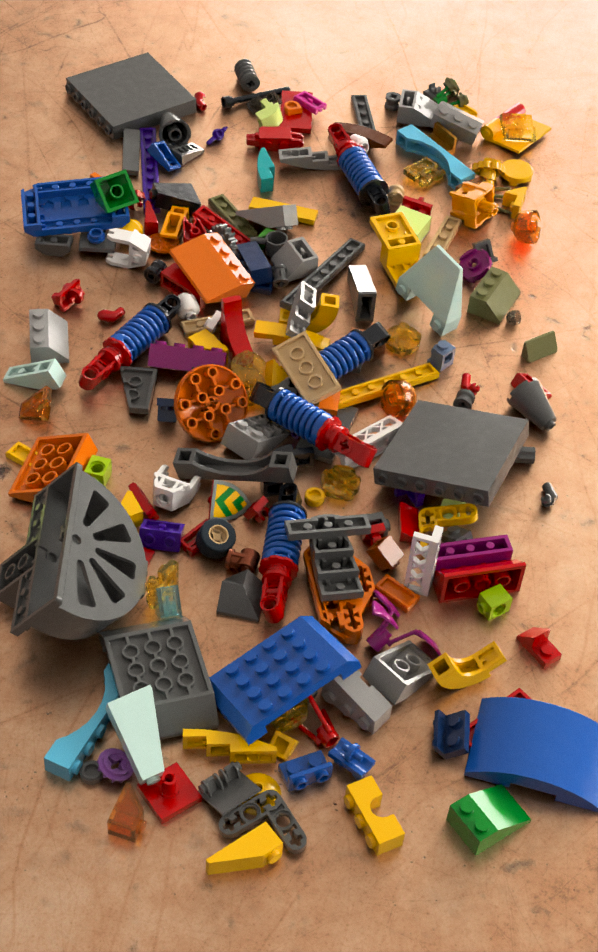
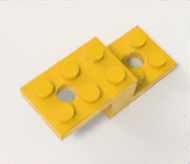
M403 212L370 217L369 221L382 244L380 262L395 288L399 277L419 261L421 242Z

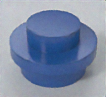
M92 228L87 235L88 241L99 244L105 240V233L100 228Z

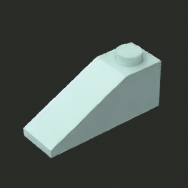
M54 358L9 367L3 381L4 383L47 391L59 389L67 375Z

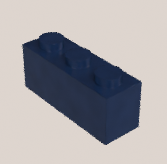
M252 241L237 244L238 249H236L237 255L235 256L254 280V286L272 282L271 265L258 243Z

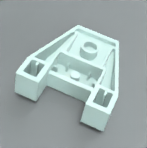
M437 245L399 277L395 290L406 301L417 296L434 313L430 326L441 337L457 328L462 310L463 268L440 245Z

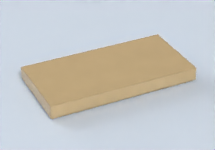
M306 331L272 348L274 355L303 400L305 399L315 405L342 390Z

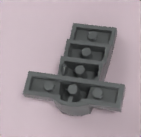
M323 514L311 517V519L285 520L284 529L288 541L309 539L312 567L321 602L363 598L364 590L359 580V568L353 557L354 549L348 536L371 534V525L367 515L340 516Z

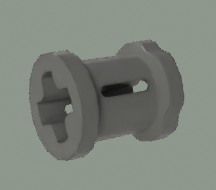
M283 264L272 266L273 286L277 288L287 286L289 283L285 273L287 267Z

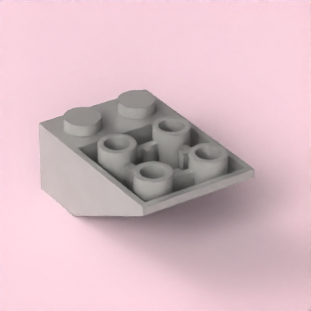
M402 89L397 122L413 124L419 127H432L430 122L439 104L419 91Z
M259 414L228 423L221 444L244 459L250 460L269 454L290 436V432L279 424L268 420L264 414Z

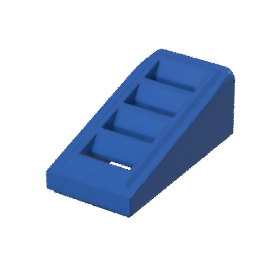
M164 140L152 143L147 149L148 153L168 172L181 168V165Z

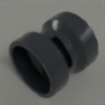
M154 260L144 270L145 279L151 284L158 283L161 279V271L166 269L167 265L161 260Z

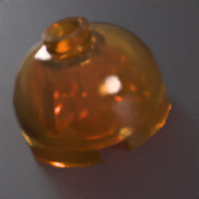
M525 210L517 214L511 223V231L519 242L525 244L537 243L541 227H538V221H541L539 212L537 210Z
M394 379L387 381L382 387L384 392L383 396H380V402L385 414H391L394 418L406 416L411 412L417 402V394L413 385L406 380Z

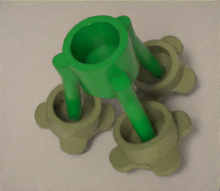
M448 77L443 83L445 88L432 99L437 104L441 101L447 103V96L451 98L455 96L456 101L448 104L459 105V107L469 104L467 95L459 92L460 87L456 81Z

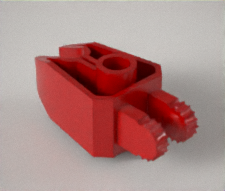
M193 216L192 223H189L186 217L183 218V243L200 235L207 234L200 219L196 216Z

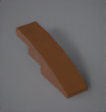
M335 122L340 123L349 136L356 134L365 137L368 140L369 148H386L393 141L392 137L365 126Z

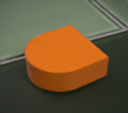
M287 101L284 104V111L287 116L302 113V107L296 101Z

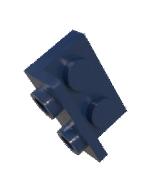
M436 710L433 720V749L445 760L469 753L470 714L466 710L445 715L441 710Z

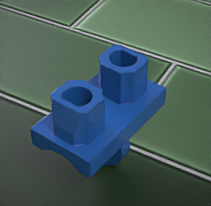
M343 737L328 752V756L334 760L335 764L350 771L357 780H361L376 762V760L360 750L361 746L358 743L352 744Z

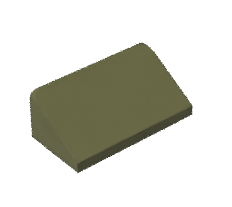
M550 331L525 341L521 356L528 363L556 353L558 348L555 332Z

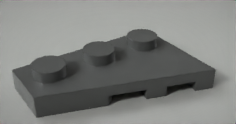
M121 366L120 372L129 413L149 414L158 375L157 369Z

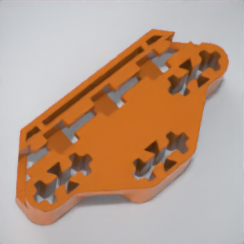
M309 546L303 553V561L319 623L344 644H358L362 639L364 627L362 614L366 607L372 605L375 585L370 568L353 555L359 568V580L364 590L363 598L334 600L333 604L336 609L327 610L326 605H329V601L321 602L314 577ZM333 621H338L341 633L331 628Z

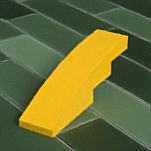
M256 321L254 338L272 339L273 345H279L291 337L286 335V324ZM306 330L318 351L330 345L329 338Z
M183 729V749H206V757L229 756L230 763H235L236 761L240 764L276 763L277 747L260 740H256L248 745L240 735L207 729Z

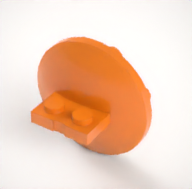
M207 364L193 368L184 375L176 388L174 395L176 418L183 430L194 439L210 443L221 442L222 439L220 438L224 436L228 423L246 418L248 411L246 389L240 378L224 366Z

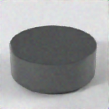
M95 760L83 763L80 768V778L87 785L98 784L103 779V773L98 771L99 765Z

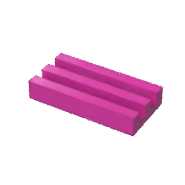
M306 91L294 96L293 101L298 102L302 107L315 115L318 112H322V109H327L326 103Z

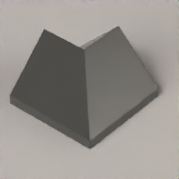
M248 569L223 580L216 614L259 622L262 611L260 607L262 581Z

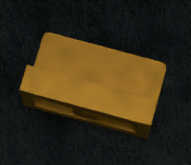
M439 122L434 123L433 133L427 136L451 155L455 154L457 137Z

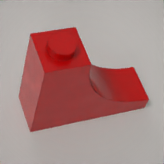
M176 262L161 271L162 287L176 296L182 293L193 294L200 306V310L205 307V302Z
M240 295L221 299L220 340L222 344L227 346L228 356L235 369L253 365V350L244 326Z

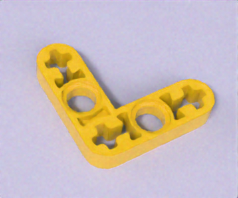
M467 503L423 508L418 515L419 533L433 532L435 525L446 527L472 524L478 519L477 507ZM446 513H452L454 515L452 518L449 519L443 517V515ZM427 516H430V524H426ZM420 541V545L422 547L427 546L429 544Z

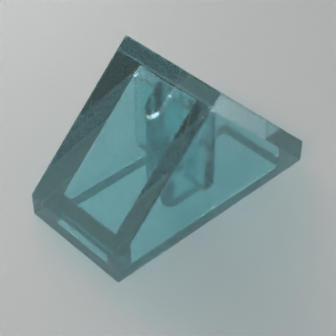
M178 585L156 588L155 611L161 622L183 618Z

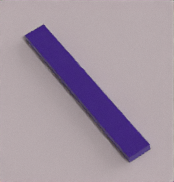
M140 128L142 190L146 198L143 200L144 214L146 200L150 201L154 213H161V208L154 207L152 200L149 198V191L152 189L153 183H159L158 161L147 151L152 143L157 142L156 128Z

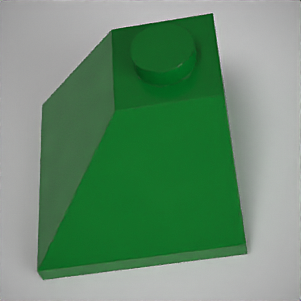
M126 169L96 179L90 184L97 203L107 214L139 203Z

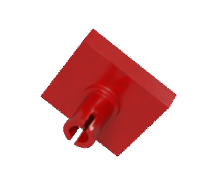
M177 762L164 769V773L160 776L161 780L150 786L147 783L143 785L137 784L138 792L161 824L202 802L201 794Z

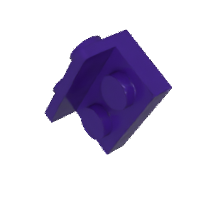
M144 518L139 529V536L143 547L179 552L185 524Z

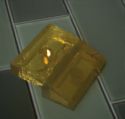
M501 113L500 123L505 141L536 142V131L532 125V115Z

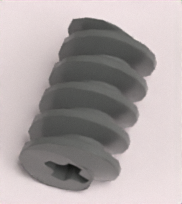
M249 59L239 60L234 66V71L242 89L247 92L255 91L260 86V80L252 62Z

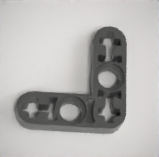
M275 790L262 792L225 814L219 821L220 834L225 838L232 839L267 818L289 852L299 854L305 850L307 845V837L281 795ZM269 797L271 800L276 799L275 806L267 804L263 807L264 813H261L260 807L267 803L266 798ZM246 809H254L257 812V816L252 820L246 819L243 815ZM237 815H239L240 820L244 825L241 826L240 821L235 823L237 821ZM280 816H286L289 818L290 824L286 827H280L276 820ZM226 822L230 824L235 823L233 831H230L229 828L225 829ZM292 829V834L294 835V837L296 839L301 838L300 846H297L296 844L291 845L292 837L289 834V832Z

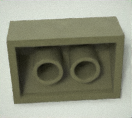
M491 266L470 295L467 312L500 325L520 296L521 291L508 272Z

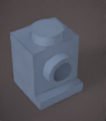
M446 340L439 341L438 344L433 346L431 357L427 359V363L430 362L438 371H443L453 364L456 347Z

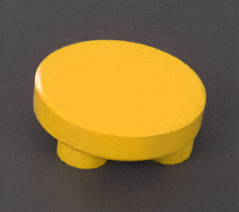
M511 159L503 163V166H506V170L502 177L509 181V185L517 186L532 180L533 168L527 162Z

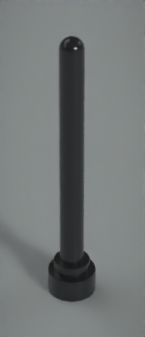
M286 86L234 98L229 95L223 96L221 104L224 109H229L234 104L282 94V90L291 91V88Z

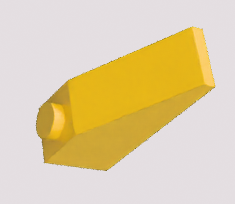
M264 822L207 858L206 873L212 875L262 868L268 863L273 864L282 855L283 842L268 823Z

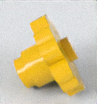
M478 161V163H473L472 171L475 172V175L480 176L479 181L481 183L484 181L493 185L496 182V177L504 176L506 166L499 162Z

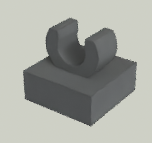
M435 82L429 84V89L423 91V95L432 100L436 97V94L441 92V87H436Z

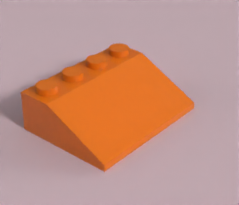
M218 232L200 235L169 250V254L206 304L221 302L222 298L240 295L241 299L246 298L255 284L250 274L245 270Z
M88 433L37 437L8 492L9 497L33 503L34 495L74 463L78 462L83 465L82 471H85L91 456L96 455L98 451Z

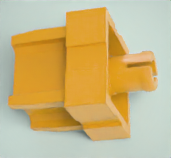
M464 181L461 188L457 191L449 192V195L452 196V210L450 214L464 220V225L476 229L486 219L494 217L498 212V204L494 203L495 191L493 184L483 181L478 185Z

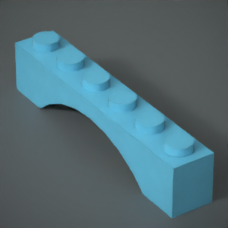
M413 124L397 130L396 144L406 152L422 155L435 162L442 168L446 174L448 185L455 191L461 188L464 181L474 183L475 172Z
M109 663L104 669V696L96 713L80 729L57 739L44 757L45 770L69 782L74 774L77 775L80 772L84 759L92 754L98 738L101 739L106 732L107 725L111 721L105 709L107 703L119 698Z

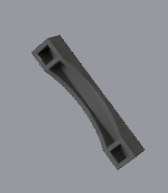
M178 448L173 460L178 477L184 479H193L197 475L201 479L294 483L298 469L293 452L273 451L263 457L250 460H234L217 457L197 448Z

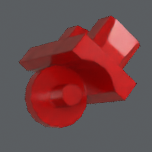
M408 196L403 197L402 206L431 216L433 205L424 202V197H419L418 200Z
M74 279L71 283H66L63 285L62 291L59 293L55 292L51 298L54 305H59L62 312H66L75 303L80 304L83 301L85 293L80 287V279Z

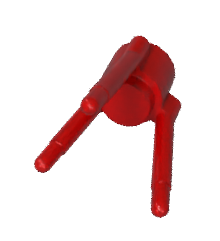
M310 695L307 698L322 723L316 730L317 736L294 718L291 719V722L309 736L318 747L323 745L325 748H329L338 742L339 734L334 729L326 710L323 708L320 711L314 698Z

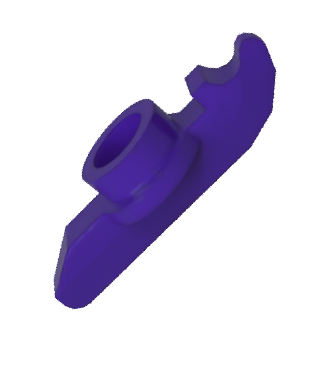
M228 127L213 130V136L206 144L209 145L215 140H222L224 132Z

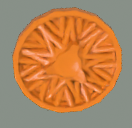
M160 233L152 234L149 237L151 238L150 249L157 253H169L170 249L180 245L179 239L160 237Z

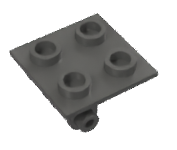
M238 761L229 763V765L223 768L224 771L222 769L218 770V774L213 773L212 776L201 781V785L198 786L202 798L222 816L262 791L260 787L240 772L242 766Z

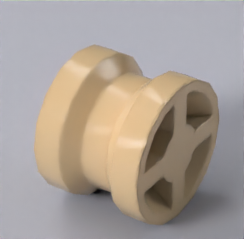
M398 184L391 185L388 191L389 204L393 206L402 204L404 188Z

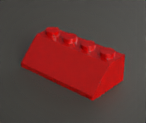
M513 559L450 569L444 568L434 572L432 584L439 603L478 598L479 593L498 584H501L508 593L519 592L526 563Z

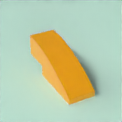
M172 205L170 212L168 211L160 237L178 239L182 235L183 218L189 219V208Z

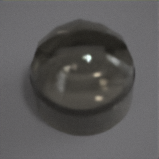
M509 311L506 316L507 322L512 325L520 324V311Z

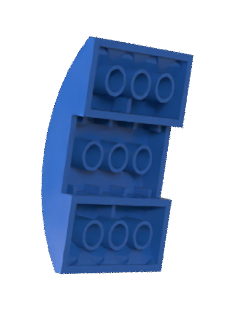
M516 697L482 698L477 717L478 721L475 725L471 742L472 746L470 747L464 772L465 776L497 785L502 784L508 788L513 783L556 795L555 801L598 812V723L570 709L538 700Z

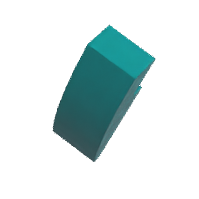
M265 147L261 148L257 160V184L260 193L273 191L275 166Z

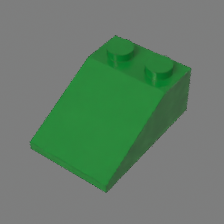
M502 784L470 793L450 805L446 818L475 856L531 822V818Z

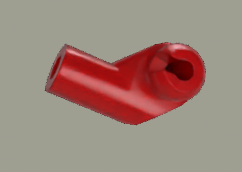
M198 91L194 95L196 107L201 111H205L207 105L203 102V97L206 98V96L201 91Z
M122 307L115 311L103 309L98 312L97 317L104 322L114 323L125 315V310Z
M464 373L461 380V389L470 390L474 395H477V392L480 390L479 385L475 386L476 383L471 384V375Z

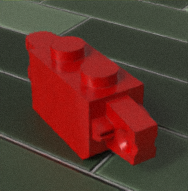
M262 126L259 128V132L246 135V144L258 147L259 151L265 147L266 151L279 152V149L303 147L304 138L301 133L291 132V127Z

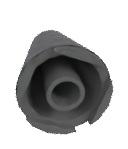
M172 112L164 113L160 121V141L164 140L169 149L188 144L191 138L189 125Z
M533 377V381L528 382L526 380L512 390L510 393L512 397L510 399L507 397V402L539 429L549 431L556 425L557 418L538 378Z

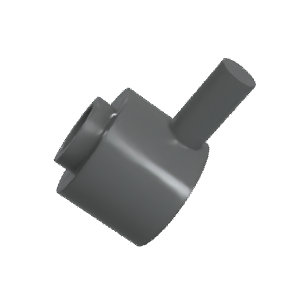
M271 231L266 234L265 238L251 237L250 242L256 241L258 244L265 245V254L272 258L288 241V236L282 231Z

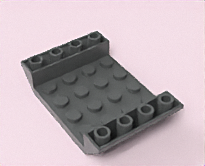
M185 616L98 633L102 650L107 653L119 698L151 685L160 740L183 735V729L208 730L219 727L215 694L191 620Z

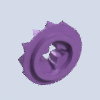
M109 748L99 755L97 760L99 765L98 771L103 773V778H110L112 783L114 781L122 783L126 779L129 780L133 774V769L124 751ZM120 763L118 768L111 769L112 765Z

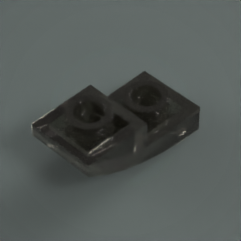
M274 90L262 98H266L273 104L278 102L280 105L283 103ZM259 95L246 103L253 115L263 109L260 102L262 99Z

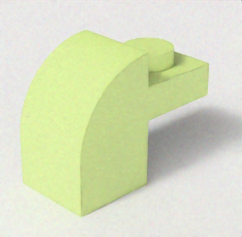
M266 98L260 100L263 109L255 113L259 127H278L283 121L278 102L273 104Z

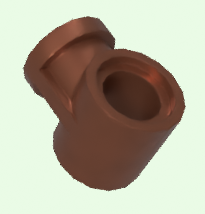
M244 548L241 552L229 549L225 568L229 570L234 568L237 574L247 569L255 574L261 558L260 554L251 548Z

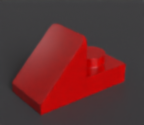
M532 627L518 635L516 639L545 669L560 660L562 654L548 640L551 631L549 628Z

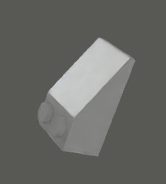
M296 204L236 211V215L268 228H276V231L293 229L294 225H298Z
M408 640L375 655L364 672L363 677L370 685H373L388 701L396 705L411 696L433 677L427 665L433 660Z

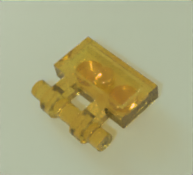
M426 156L404 168L403 174L414 182L420 179L421 181L418 184L420 187L431 185L433 181L440 180L446 172L444 169L438 170V164Z
M174 559L160 566L157 578L155 576L148 577L146 582V591L148 592L146 602L150 609H155L161 600L166 602L179 589V563Z

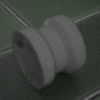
M388 92L385 97V108L389 111H397L401 95L397 92Z
M467 389L459 390L454 399L453 406L471 409L475 401L474 393Z

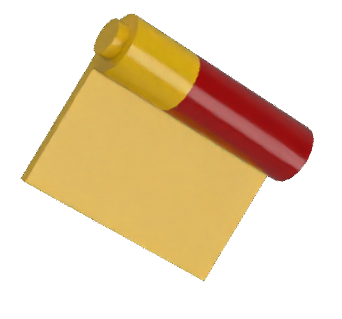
M515 103L485 124L480 131L485 140L519 154L548 133L551 127L526 117V109L523 104Z

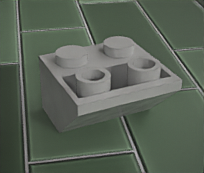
M304 237L286 241L270 259L273 266L283 264L287 267L285 273L288 282L308 277L318 268V256Z

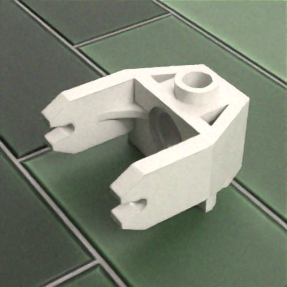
M118 228L109 229L107 239L112 242L129 245V255L118 252L108 253L106 262L112 266L127 269L145 266L150 254L151 238L139 233L136 229L134 231Z
M164 464L157 472H154L153 505L173 511L190 503L201 485L199 483L201 477L194 476L190 483L177 480L168 476L169 472L167 470L169 466Z

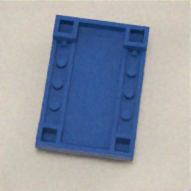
M300 616L209 678L215 694L217 710L243 740L250 745L268 733L265 726L337 676L344 680L362 668L360 661L313 616Z

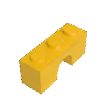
M371 775L346 785L343 799L346 807L354 813L357 827L359 829L362 828L368 847L370 849L373 848L378 856L402 846L405 832L394 814L387 817H378L372 813L371 810L380 807L383 794Z

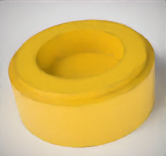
M312 487L305 491L304 501L307 505L319 507L324 503L325 493L320 488Z

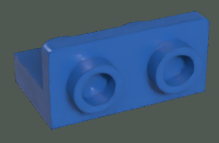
M319 750L278 764V770L288 792L302 790L316 782L323 783L332 777L333 765L331 762L327 763L322 751Z

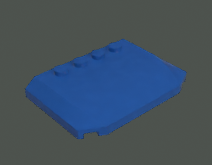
M102 177L37 183L32 185L33 188L28 191L21 190L24 232L33 237L89 232L92 228H100L102 230L122 228L130 222L129 208L125 207L108 214L97 203L90 187L94 180Z

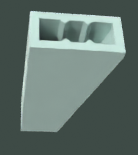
M148 685L107 703L105 709L139 784L147 783L150 786L161 780L160 776H162L165 770L153 690L151 685Z

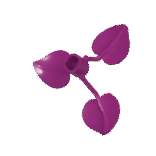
M374 590V597L385 604L389 612L387 613L377 601L374 600L372 602V614L384 619L380 627L366 639L375 651L379 652L386 644L390 647L393 643L411 635H417L436 650L438 657L442 655L436 643L420 629L412 630L390 640L392 634L386 627L390 623L398 630L399 627L391 616L394 613L399 618L400 613L382 593Z

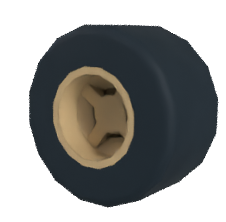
M211 518L204 522L196 535L197 548L208 558L221 559L228 554L229 549H232L235 544V529L224 519Z

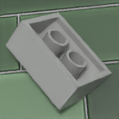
M441 101L432 117L430 126L434 127V123L439 122L455 135L457 139L472 146L485 121Z
M29 309L31 363L54 358L58 363H69L68 322L49 309Z

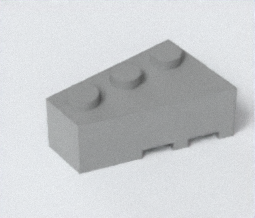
M359 670L344 680L337 676L322 687L321 696H323L326 702L336 706L343 715L353 719L360 728L367 730L372 735L390 718L392 705L373 685L367 686L360 678L362 674Z

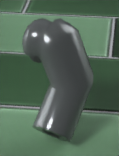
M546 482L542 485L545 496L541 497V503L545 507H551L558 499V495L552 484Z

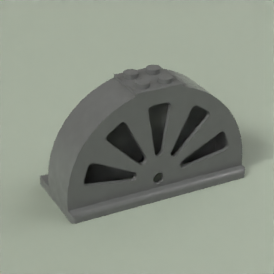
M78 462L74 463L34 495L26 545L0 564V601L14 608L10 633L17 637L23 632L28 631L31 627L47 635L67 640L85 639L94 636L132 610L146 593L148 561L145 557L141 538L132 519L118 499L98 480L82 471L83 465Z

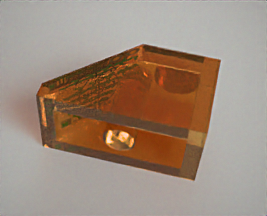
M126 781L107 821L108 834L135 843L138 835L144 833L147 821L144 820V810L132 784Z

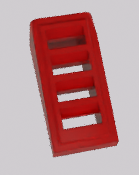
M146 200L144 234L151 236L158 233V220L150 201Z

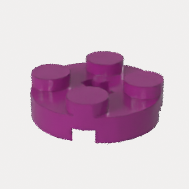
M483 249L468 250L459 259V265L463 268V279L469 283H475L483 278L492 265L491 257Z

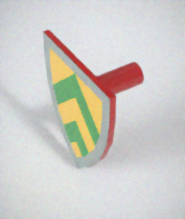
M213 480L211 496L207 499V502L210 504L208 520L220 518L229 521L243 514L251 506L247 496L237 486L229 482Z

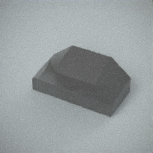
M64 234L39 236L34 244L35 249L44 255L62 257L70 252L74 239L73 235Z

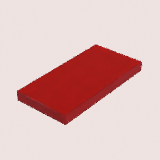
M282 90L281 114L283 121L280 127H291V132L311 134L312 112L302 107V113L287 116L284 111V104L287 101H293L294 96L301 92Z

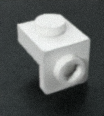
M216 310L212 318L208 317L204 324V327L211 334H214L219 325L221 326V312Z

